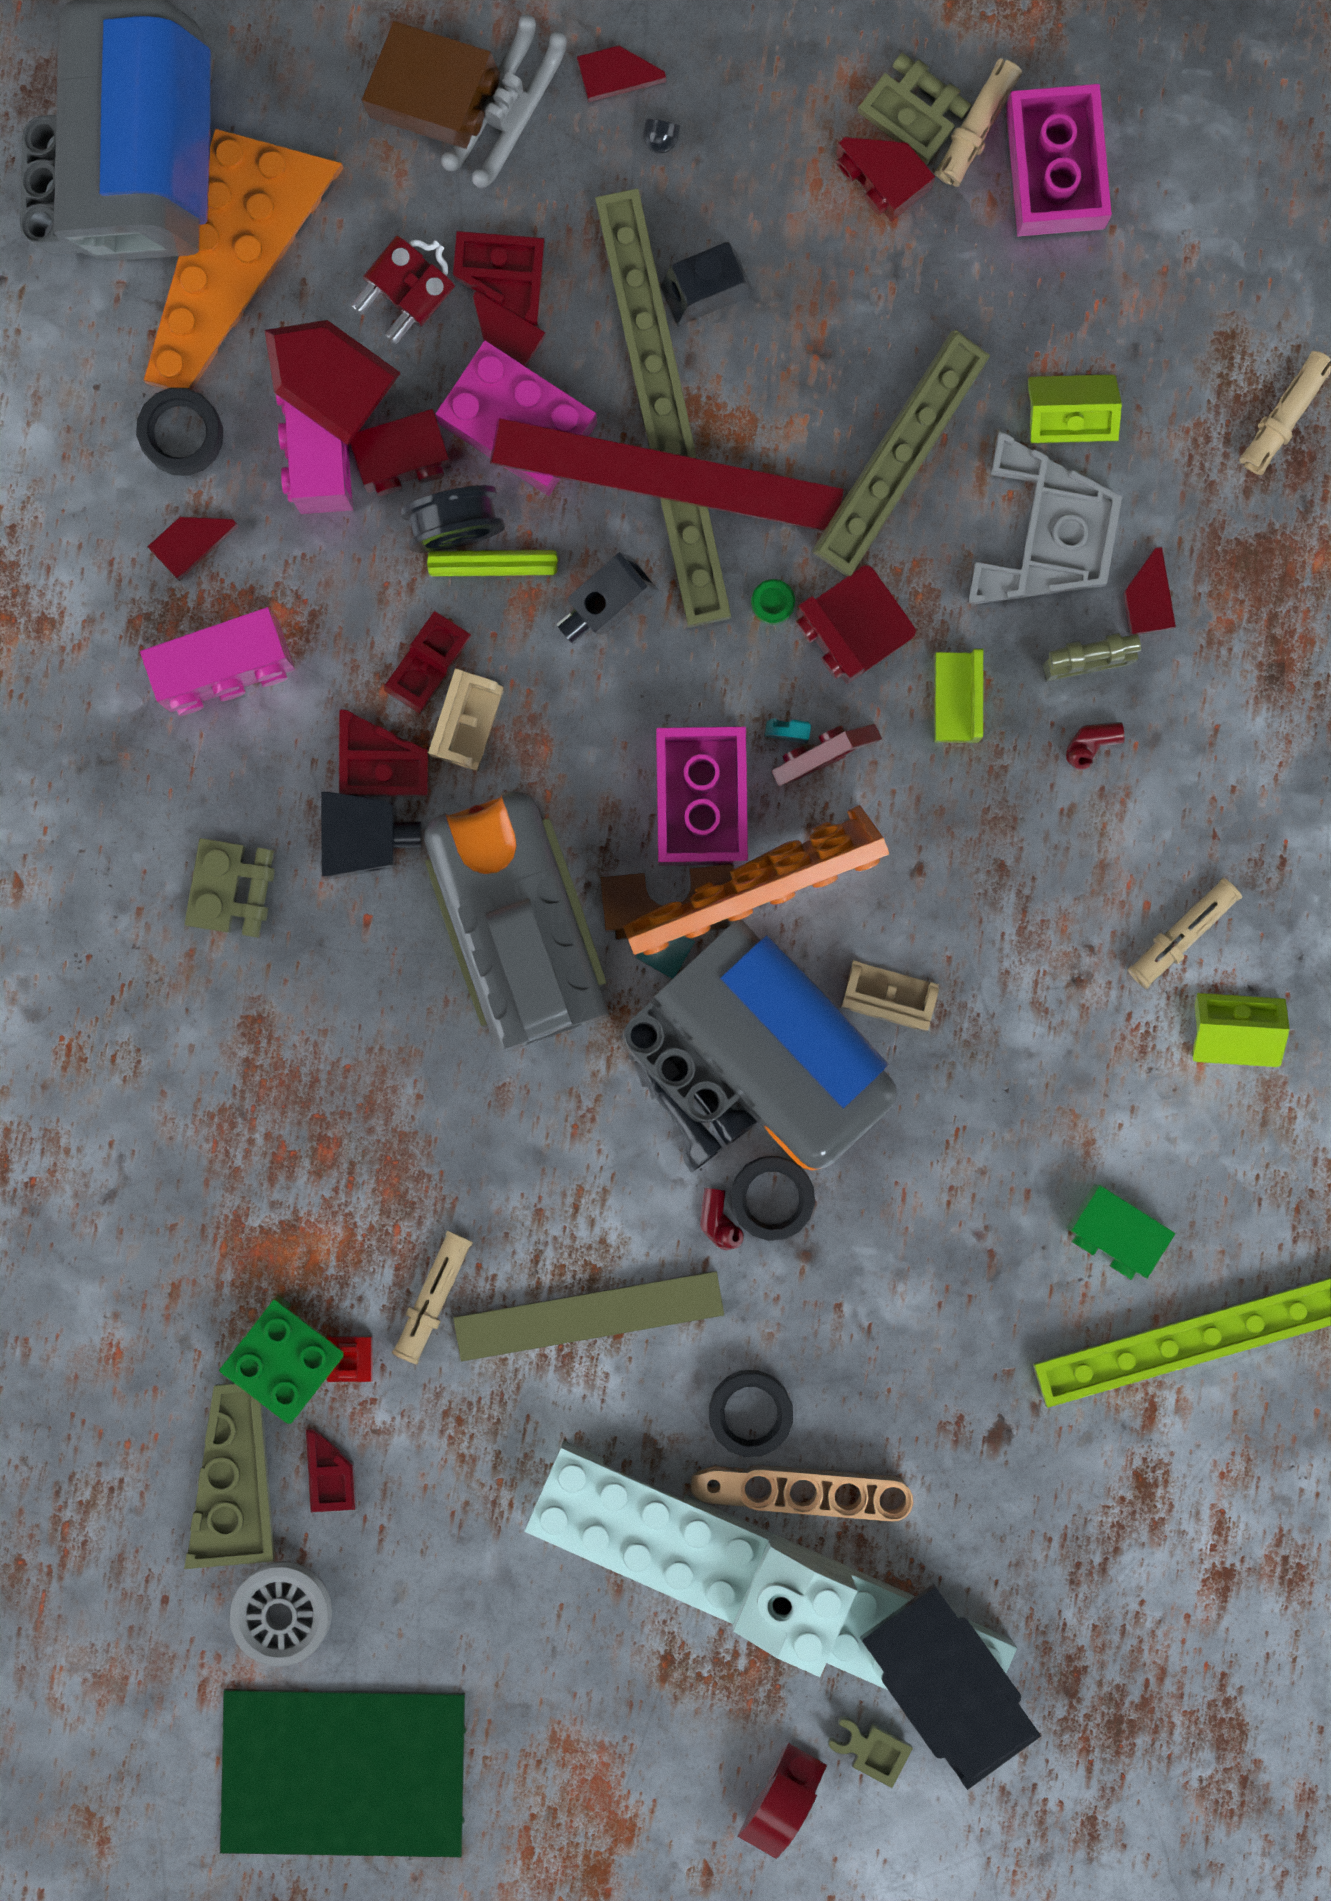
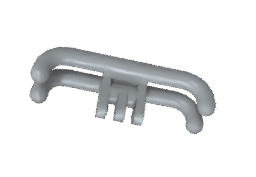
M528 14L523 15L519 19L516 36L498 67L500 71L499 85L495 94L492 97H487L483 107L484 120L479 134L471 137L467 149L454 146L450 152H446L441 158L443 168L450 172L456 171L466 161L487 123L501 130L502 133L482 168L475 170L472 174L474 185L481 189L488 187L497 177L556 73L566 50V36L559 31L553 32L549 38L546 54L524 92L522 81L514 74L525 57L536 31V21Z

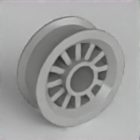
M291 1562L267 1564L254 1571L236 1591L230 1607L229 1620L231 1631L241 1650L253 1660L274 1667L293 1665L309 1657L321 1644L330 1627L332 1603L325 1584L310 1569ZM275 1582L276 1595L268 1585L269 1583ZM284 1582L292 1584L288 1594L284 1593ZM299 1587L305 1594L296 1599L294 1595ZM260 1589L266 1600L255 1595V1592ZM310 1600L312 1608L300 1607L302 1604ZM276 1603L287 1605L292 1612V1622L284 1625L276 1623L270 1615L271 1605ZM252 1604L261 1610L249 1611V1606ZM313 1617V1623L311 1624L301 1618ZM250 1620H261L262 1622L252 1627ZM296 1628L308 1634L302 1638ZM266 1629L268 1633L263 1640L257 1634ZM286 1633H288L294 1644L287 1645ZM274 1634L278 1635V1645L270 1644Z

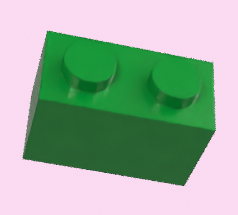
M1098 1184L1092 1186L1066 1227L1067 1230L1075 1234L1071 1241L1073 1244L1092 1256H1095L1098 1250L1102 1251L1113 1259L1109 1267L1130 1280L1136 1274L1148 1279L1176 1234Z

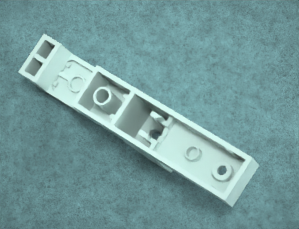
M563 1440L524 1532L727 1621L733 1625V1632L774 1657L820 1677L826 1663L888 1690L881 1680L883 1670L861 1641L860 1636L916 1596L686 1494L683 1500L603 1465L604 1458ZM777 1597H785L791 1602L792 1609L788 1614L781 1615L774 1610L772 1605ZM968 1620L1001 1668L1007 1673L1017 1650L1013 1640Z

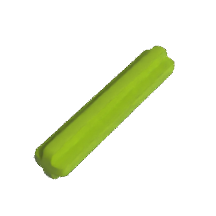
M555 550L431 551L427 557V569L431 576L555 575L558 571V555Z

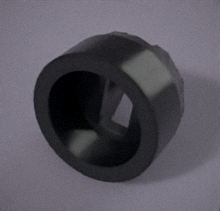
M646 119L643 133L646 145L656 153L670 151L678 141L680 125L661 120Z

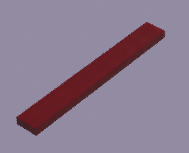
M501 418L497 420L490 464L823 532L840 507L844 492L842 488Z

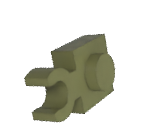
M840 1716L838 1720L839 1725L847 1728L851 1732V1736L845 1742H839L830 1737L827 1741L829 1747L839 1754L851 1752L856 1754L851 1763L854 1769L893 1788L913 1750L912 1745L874 1724L871 1725L867 1735L859 1731L858 1725L854 1720Z

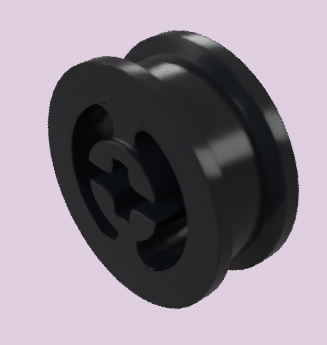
M490 485L455 488L425 496L405 505L400 511L402 518L410 521L414 538L408 542L410 551L427 553L453 549L485 540L502 532L505 529L504 520L496 518L492 500L497 497L496 488Z

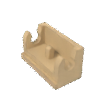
M455 668L428 752L432 758L478 772L504 687L498 685V682Z
M853 960L840 1008L925 1032L928 1031L939 992V984Z

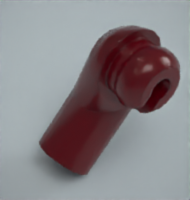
M1113 722L1082 726L1067 746L1066 759L1068 763L1077 770H1085L1092 765V759L1101 746L1124 744L1123 723Z
M704 1188L700 1218L701 1230L716 1247L725 1251L737 1249L743 1243L744 1234L742 1229L736 1226L723 1213L726 1190Z

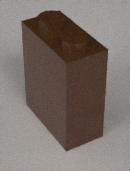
M393 21L361 101L371 119L467 149L471 137L477 136L481 130L484 120L483 107L487 97H492L498 88L500 71L496 66L491 51Z

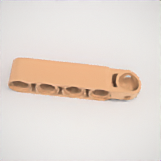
M714 1465L695 1472L691 1476L690 1489L696 1499L710 1504L743 1506L758 1511L892 1522L900 1521L907 1517L914 1503L913 1495L907 1484L899 1477L891 1475L769 1465H751L748 1468ZM755 1476L765 1477L771 1484L770 1491L762 1498H752L745 1491L746 1483ZM710 1480H717L719 1482V1485L714 1488L709 1487L707 1484ZM799 1480L810 1481L815 1486L813 1497L806 1502L795 1501L790 1495L792 1485ZM850 1483L859 1488L860 1494L854 1504L844 1506L836 1502L835 1493L841 1485ZM891 1487L899 1488L904 1494L902 1504L896 1509L890 1510L880 1505V1496L883 1491Z

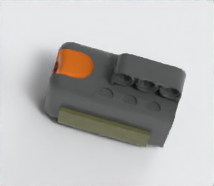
M510 791L501 794V797L480 805H473L471 808L451 815L445 813L432 819L424 833L425 846L430 859L425 860V864L479 1022L482 1027L488 1026L496 1052L500 1054L609 1017L610 1014L600 988L606 985L607 982L581 903L550 818L542 820L534 800L524 792Z

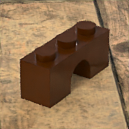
M734 864L689 868L690 891L681 902L682 905L691 901V896L696 893L695 889L708 882L714 886L723 885L733 880L730 871L734 870ZM645 873L600 877L606 933L615 932L616 940L627 939L623 926L663 906L653 901L646 889ZM725 919L712 924L709 931L727 929L730 926V921Z

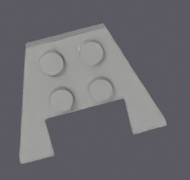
M999 432L991 475L1024 480L1036 484L1021 569L1018 570L976 562L974 564L967 604L975 605L1105 586L1109 576L1122 496L1074 470L1070 471L1049 460V457L1043 453L1025 447L1014 441L1015 438L1008 434Z

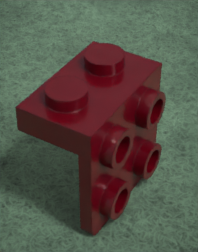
M869 565L860 567L851 576H847L816 599L811 596L798 605L796 612L799 619L795 623L800 632L809 643L814 640L825 654L821 657V660L827 670L835 679L841 676L846 685L911 641L916 634V629L875 570Z

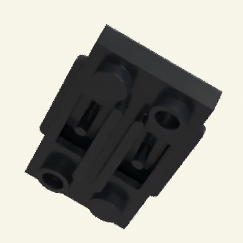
M934 1584L860 1636L861 1641L883 1670L881 1675L883 1684L934 1756L938 1759H946L967 1790L1041 1737L1036 1727L1019 1705L1021 1694L970 1622L965 1617L958 1618Z

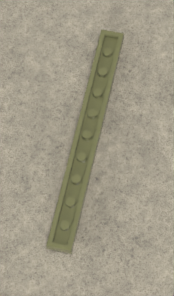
M636 188L595 197L649 449L697 459L639 189ZM660 499L688 628L731 619L708 508Z

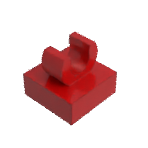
M373 1336L327 1337L329 1341L344 1352L343 1358L327 1377V1382L373 1381Z

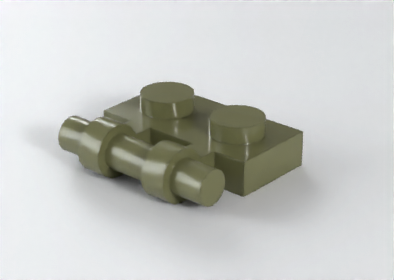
M902 52L892 67L904 75L903 79L898 83L888 74L884 73L858 107V113L896 142L908 143L925 164H928L955 128V125L943 117V115L950 110L963 119L971 109L972 104L960 96L961 90L952 83L946 85L928 72L930 67L923 61L918 59L915 62ZM917 86L936 99L931 107L912 93Z
M1120 633L1106 635L1104 640L1082 645L1080 641L1066 643L1064 648L1049 651V659L1043 664L1046 682L1132 665L1139 659L1137 652L1141 651L1139 635L1134 634L1121 637Z
M199 838L184 925L230 933L233 916L244 918L242 935L259 938L261 923L267 920L269 909L264 907L268 883L273 882L275 869L271 868L274 851L257 848L254 865L243 863L245 846ZM240 877L251 879L247 904L236 903Z

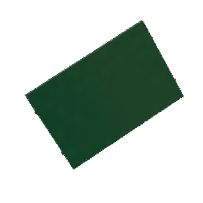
M224 1689L223 1723L221 1724L223 1735L221 1813L219 1814V1819L221 1820L220 1854L462 1858L463 1824L465 1822L463 1817L464 1736L467 1731L465 1727V1693Z

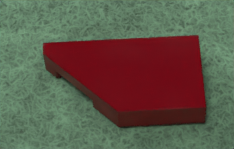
M619 45L577 56V63L588 103L666 83L665 71Z
M476 291L473 299L483 340L527 368L545 339L546 332Z
M179 517L147 547L180 581L239 526L233 519Z
M1162 547L1153 550L1123 592L1130 635L1172 630L1176 627Z
M307 1428L306 1441L311 1513L355 1510L357 1504L354 1463L315 1428Z

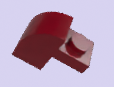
M788 1743L782 1750L766 1787L754 1799L737 1837L777 1859L790 1845L808 1816L816 1800L817 1794L815 1792L827 1765Z

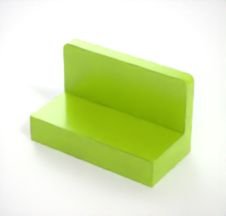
M1115 375L1037 376L1028 378V391L1031 402L1029 424L1031 443L1119 441L1122 401Z
M974 648L971 653L936 652L934 655V742L978 743L983 738V648Z
M1197 993L1194 1005L1197 1026L1192 1051L1194 1062L1265 1067L1281 1066L1290 1031L1286 999Z

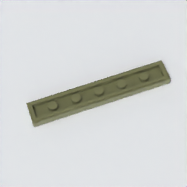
M957 330L950 332L812 549V553L843 575H852L991 355Z
M717 1271L455 1316L453 1319L462 1362L725 1315Z

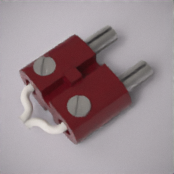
M395 236L363 275V279L368 285L351 304L354 311L370 291L374 289L357 310V313L364 314L379 294L386 300L391 301L402 314L385 333L388 340L406 318L408 320L391 339L392 343L397 344L413 323L423 327L455 288L454 283L447 277L448 265L442 257L444 247L436 240L431 244L417 239L411 240L408 243L401 237ZM419 246L428 251L436 249V260L441 265L442 271L433 264H429L414 247Z

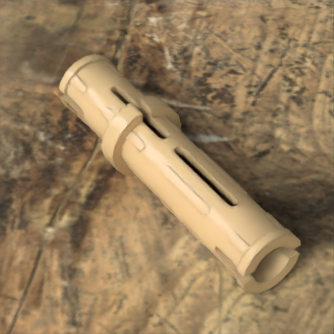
M1002 58L997 60L990 77L975 100L967 118L960 128H955L951 135V140L953 141L950 148L935 170V175L948 185L953 184L954 187H958L975 156L981 155L986 145L984 140L1023 73L1015 63L1009 60L1004 61Z
M1312 351L1303 367L1295 376L1268 418L1263 417L1258 424L1260 430L1239 458L1240 463L1245 464V468L1255 474L1263 475L1282 444H1288L1293 436L1291 431L1331 373V359L1319 351Z
M1222 877L1219 883L1191 907L1165 934L1159 933L1153 939L1155 944L1134 965L1127 969L1128 973L1140 986L1148 989L1150 984L1173 963L1179 964L1184 959L1183 953L1209 930L1236 901L1242 898L1241 893L1231 882ZM1210 905H1214V909L1192 930L1188 929ZM1177 937H1181V940L1161 960L1155 962V958Z
M448 1230L414 1307H409L405 1314L409 1318L395 1349L392 1351V1354L417 1365L432 1329H438L441 1321L437 1318L467 1252L473 1244L472 1241Z

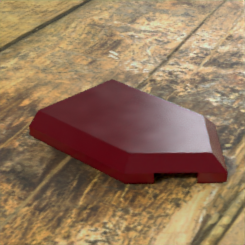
M328 320L264 330L274 393L347 446L401 374L400 371Z

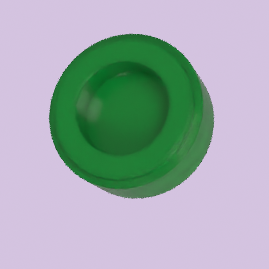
M769 579L761 582L753 591L751 598V608L755 617L768 625H778L790 618L795 607V595L791 587L778 579Z

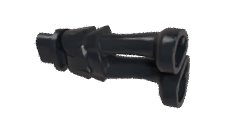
M644 1024L637 1025L631 1031V1041L638 1048L646 1049L655 1044L656 1035L650 1026ZM629 1054V1059L631 1061L634 1060V1058ZM670 1057L664 1060L662 1073L666 1079L678 1082L686 1076V1065L680 1058ZM635 1061L634 1065L642 1087H647L651 1099H656L666 1110L686 1141L687 1147L683 1156L685 1165L690 1172L697 1170L717 1155L723 1147L702 1123L691 1119L646 1070ZM699 1090L695 1093L693 1098L705 1114L714 1113L718 1104L714 1093L709 1090ZM730 1107L711 1123L727 1146L748 1132L757 1124V1121L746 1110H734Z

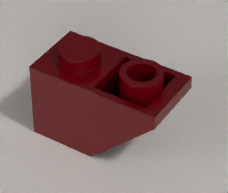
M844 137L838 142L836 156L839 158L836 160L838 168L849 181L853 182L856 179L866 191L864 198L872 210L878 215L885 213L891 222L927 194L933 187L935 175L908 143Z

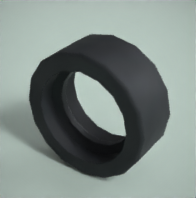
M168 388L155 393L143 405L137 418L136 436L142 452L158 469L171 475L190 476L205 470L216 460L223 445L224 428L217 411L202 394L189 388ZM176 406L195 410L203 418L206 426V436L202 446L194 454L186 457H172L164 453L158 447L154 437L158 418L166 410Z
M780 1156L760 1157L746 1164L735 1177L730 1192L731 1209L739 1225L752 1236L767 1241L785 1240L799 1233L810 1220L815 1206L814 1186L807 1172L794 1161ZM765 1172H779L787 1175L794 1181L798 1189L799 1203L795 1213L788 1220L780 1224L769 1225L758 1221L747 1207L746 1194L749 1185L757 1176Z
M759 1370L739 1371L726 1377L715 1388L709 1403L710 1427L716 1440L729 1452L743 1457H762L776 1450L787 1439L793 1424V1404L785 1387L772 1375ZM744 1387H756L765 1390L773 1398L777 1406V1419L774 1427L767 1435L759 1439L746 1440L736 1436L728 1428L725 1421L724 1409L728 1399L734 1392Z

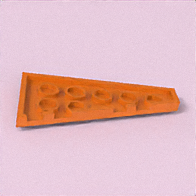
M215 129L210 145L208 221L206 224L200 225L199 252L194 255L178 257L145 373L144 382L146 384L163 389L189 388L193 390L218 353L217 349L232 327H236L251 299L264 286L295 240V235L309 214H313L321 202L322 195L343 170L342 163Z
M858 805L847 811L849 820L833 825L830 822H825L813 828L814 832L810 835V840L803 844L799 840L786 842L730 871L733 880L723 885L714 886L708 882L695 889L696 893L691 896L690 902L684 905L681 902L667 903L623 926L633 954L636 955L643 952L644 955H651L660 952L669 945V941L684 935L686 938L698 937L711 929L710 925L728 919V921L741 920L752 914L753 908L768 902L773 905L784 903L796 895L795 891L812 885L814 888L827 886L838 879V874L848 870L863 871L870 869L880 862L881 857L889 855L884 837L861 805Z

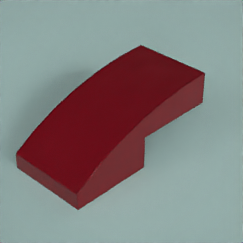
M434 611L410 644L406 656L384 685V691L421 715L471 638V634Z

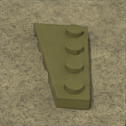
M235 1383L216 1384L213 1387L204 1456L199 1473L197 1499L192 1516L191 1535L184 1569L273 1562L275 1560L263 1405Z

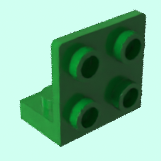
M277 1294L221 1366L219 1372L284 1422L291 1424L343 1358L344 1352L290 1311L291 1304Z

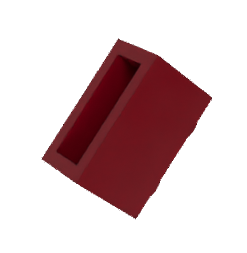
M433 409L359 431L350 442L367 493L376 491L377 496L397 492L402 489L401 483L418 478L420 483L436 480L444 476L443 470L451 468Z

